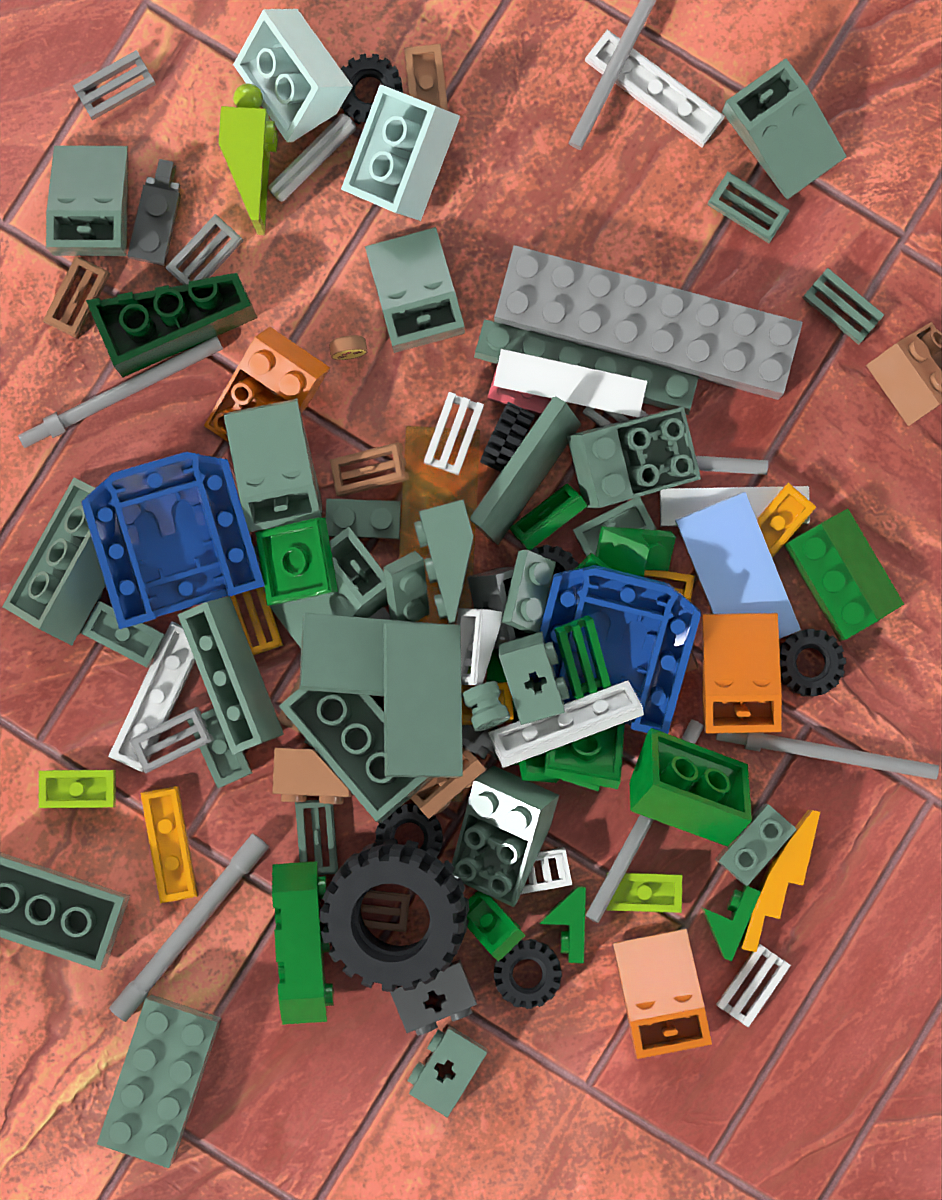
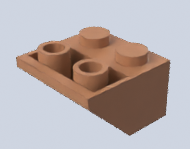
M932 322L900 340L866 365L908 426L942 404V333L935 328Z
M274 749L272 794H281L282 802H306L307 795L319 796V803L342 804L344 803V797L352 796V792L316 750Z

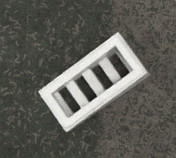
M458 608L457 625H461V685L483 684L501 625L503 612L487 609ZM469 666H471V674H467Z
M565 847L539 852L535 861H541L544 881L537 883L533 865L528 876L530 884L524 885L521 894L572 885ZM550 858L556 859L558 879L552 880L548 862Z

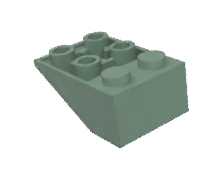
M787 58L725 102L722 113L786 200L847 157L809 88Z
M54 146L46 210V248L53 256H127L128 146Z
M436 227L365 246L394 353L465 334L463 318Z
M298 399L224 413L239 498L248 531L253 532L322 518V498Z
M684 407L604 425L567 436L581 496L588 505L586 508L605 507L701 479Z
M464 500L419 511L421 521L414 522L420 548L428 546L430 558L424 559L430 584L437 582L440 594L434 596L440 620L447 618L449 624H455L473 545V533Z
M347 527L330 540L338 592L278 605H270L272 611L300 648L302 617L304 613L369 618L382 607L385 608L388 605L384 571L350 527Z
M492 766L477 777L473 782L452 860V865L455 868L453 871L454 877L456 879L461 878L465 885L514 907L551 827L559 795L532 782L523 781L521 777L496 766Z

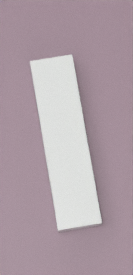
M607 29L586 56L585 62L603 75L620 38ZM632 48L615 84L703 148L725 116Z
M501 349L493 386L551 399L557 396L565 402L639 418L647 380Z
M793 486L809 500V486ZM783 487L664 489L660 491V527L677 526L676 519L742 492H746L757 519ZM810 515L802 524L810 523Z
M171 621L108 756L141 772H144L129 739L168 721L195 663V658L181 625ZM161 734L142 742L143 750L158 743Z
M629 680L564 704L565 713L524 725L517 721L488 732L490 742L502 767L510 766L643 716V707Z

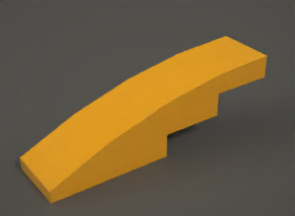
M807 810L795 826L797 830L778 850L766 870L758 888L761 891L739 943L741 949L757 952L765 916L780 919L788 882L804 885L820 816L819 811Z

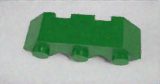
M317 861L272 864L273 908H275L276 923L274 930L275 952L279 974L278 1001L282 1025L327 1022V1006H334L333 983H326L324 972V953L331 950L330 942L324 943L321 934L323 928L320 921L321 899H323L327 889L326 876L319 877Z

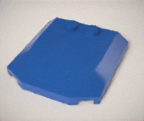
M182 452L113 472L81 501L119 629L156 619V617L225 596L230 597L265 586L228 459Z
M597 565L554 574L540 632L543 633L546 643L553 642L559 663L553 665L557 678L564 677L570 697L564 699V704L574 701L576 698L572 696L554 629L589 615L594 620L611 686L629 680L643 707V716L629 720L625 724L630 725V728L645 733L654 728L668 734L700 621L701 611L669 583ZM582 627L581 632L594 678H597L584 628ZM570 632L567 633L580 684L585 682L573 635ZM536 672L530 673V677L534 679L535 683L541 681V677H538ZM602 686L597 688V692L604 688ZM586 692L583 695L587 696L590 695V693Z

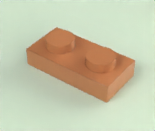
M441 44L404 48L409 96L448 111Z
M462 749V777H434L411 797L412 801L428 819L434 814L444 811L457 794L463 789L471 787L474 780L486 770L470 751Z

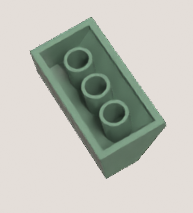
M75 477L71 481L2 606L36 628L71 646L82 632L85 621L95 603L101 598L106 585L81 501L95 488Z

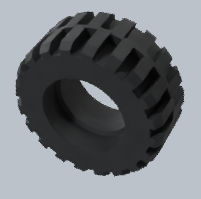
M397 839L385 840L383 845L378 846L374 842L365 846L360 853L355 852L351 855L343 866L339 868L323 896L325 902L320 909V921L325 926L321 934L324 943L330 942L332 946L329 955L334 962L340 959L343 961L345 967L342 971L350 978L355 973L363 977L361 984L366 987L372 988L375 982L382 984V991L394 992L396 986H402L404 991L416 989L421 981L424 984L430 983L436 979L440 971L444 972L452 963L467 931L469 900L463 895L465 885L462 879L454 877L453 871L455 868L448 860L442 863L436 858L439 852L430 847L427 852L418 848L419 842L407 840L405 845L398 844ZM381 884H398L411 889L423 900L429 911L430 924L427 933L420 941L405 946L391 945L379 940L365 926L361 915V903L366 893L374 886Z

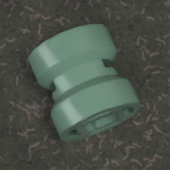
M496 681L477 685L462 693L465 706L472 709L473 716L471 722L475 731L495 727L510 719L507 707L498 700L501 691Z

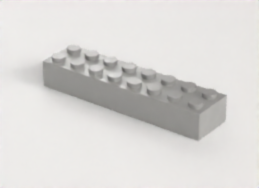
M515 245L513 246L494 316V322L699 376L698 379L777 400L784 394L803 323Z

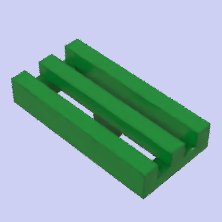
M565 484L512 525L510 530L527 550H532L588 505L582 496L569 484Z
M587 615L555 628L554 631L572 696L578 700L583 698V694L586 692L592 694L597 692V688L601 686L604 689L610 687L611 684L594 620ZM582 627L584 628L597 678H594L581 632ZM570 632L573 635L585 682L580 684L567 633Z

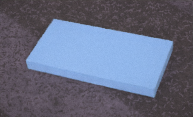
M746 492L739 493L675 520L713 614L778 613L779 639L801 630Z

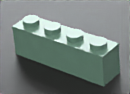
M227 596L211 600L178 614L232 755L284 735L231 598Z

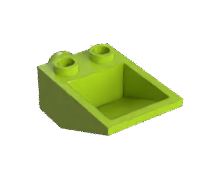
M246 83L240 85L234 92L233 101L236 107L221 106L218 143L257 235H265L270 152H277L278 130H275V121H270L267 110L260 108L263 102L261 90L254 84Z

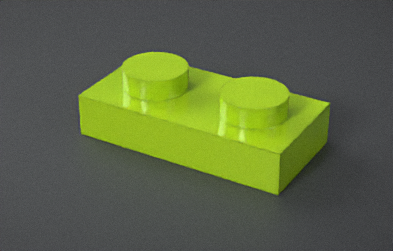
M116 770L39 771V808L116 807Z
M625 873L606 910L682 913V874Z

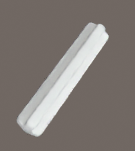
M344 113L340 114L269 185L270 193L281 202L291 195L355 131L356 125L353 120Z

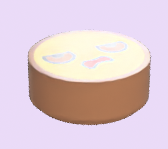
M344 336L332 340L329 344L330 355L334 360L354 359L367 354L366 339L362 336Z

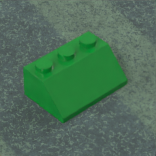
M848 508L784 545L785 550L839 642L850 638L904 605Z
M654 728L647 732L629 782L630 811L728 847L752 822L748 764Z

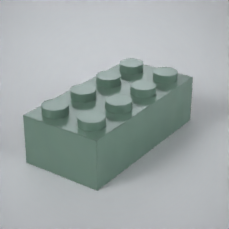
M298 689L279 705L282 711L376 822L382 823L434 778L385 777L384 710L372 695Z
M0 852V937L97 970L105 968L130 895Z
M152 994L145 998L97 1145L170 1168L175 1160L222 1018Z

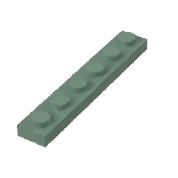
M484 319L474 358L498 364L501 349L647 380L643 403L667 410L684 407L686 415H689L699 376Z

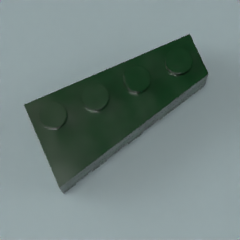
M237 273L189 281V284L170 287L166 285L155 287V290L133 294V292L117 294V297L100 300V298L86 300L113 366L122 378L257 319L254 308Z

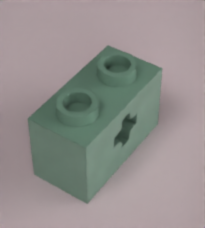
M539 632L499 644V658L521 725L565 713L564 699L570 697L564 677L557 678L553 665L559 663L553 642L546 643L543 633ZM536 672L537 676L541 677V681L535 683L534 679L530 677V673Z
M763 803L752 816V822L728 847L726 846L715 860L742 884L748 886L797 829L769 804Z
M450 1025L445 1032L437 1030L427 1047L432 1054L425 1065L421 1062L417 1063L407 1080L413 1084L409 1091L410 1095L447 1118L487 1054L486 1047ZM447 1060L453 1062V1075L447 1073L443 1078L438 1076L439 1068L436 1066L437 1063L444 1065Z

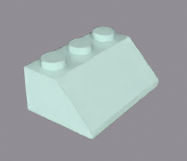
M263 9L233 64L245 83L254 84L261 90L263 95L261 106L267 110L270 119L275 121V126L286 142H294L337 114L353 87L298 9Z
M380 84L341 190L394 213L421 221L460 115Z

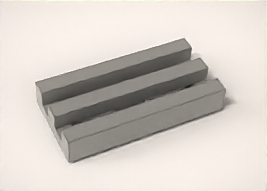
M135 50L73 85V88L89 116L94 120L155 86L156 83L138 51ZM134 64L137 65V67H135V68L129 70L128 72H126V73L122 74L121 76H119V77L113 79L112 81L106 83L105 85H103V86L97 88L96 90L90 92L89 94H87V95L85 94L86 91H88V90L92 89L93 87H95V86L101 84L102 82L108 80L109 78H111V77L117 75L118 73L124 71L125 69L131 67L132 65H134ZM141 74L143 75V80L99 105L92 106L91 103L116 90Z
M215 214L165 268L183 285L189 284L190 276L229 236L231 240L193 281L209 278L243 242V239ZM218 226L221 229L218 235L183 272L178 270L185 260Z
M195 707L129 739L145 773H149L214 741L212 735L207 730L208 726L205 720L200 715L199 707ZM191 718L193 719L195 725L143 750L142 742ZM199 732L201 738L157 760L149 762L148 756Z

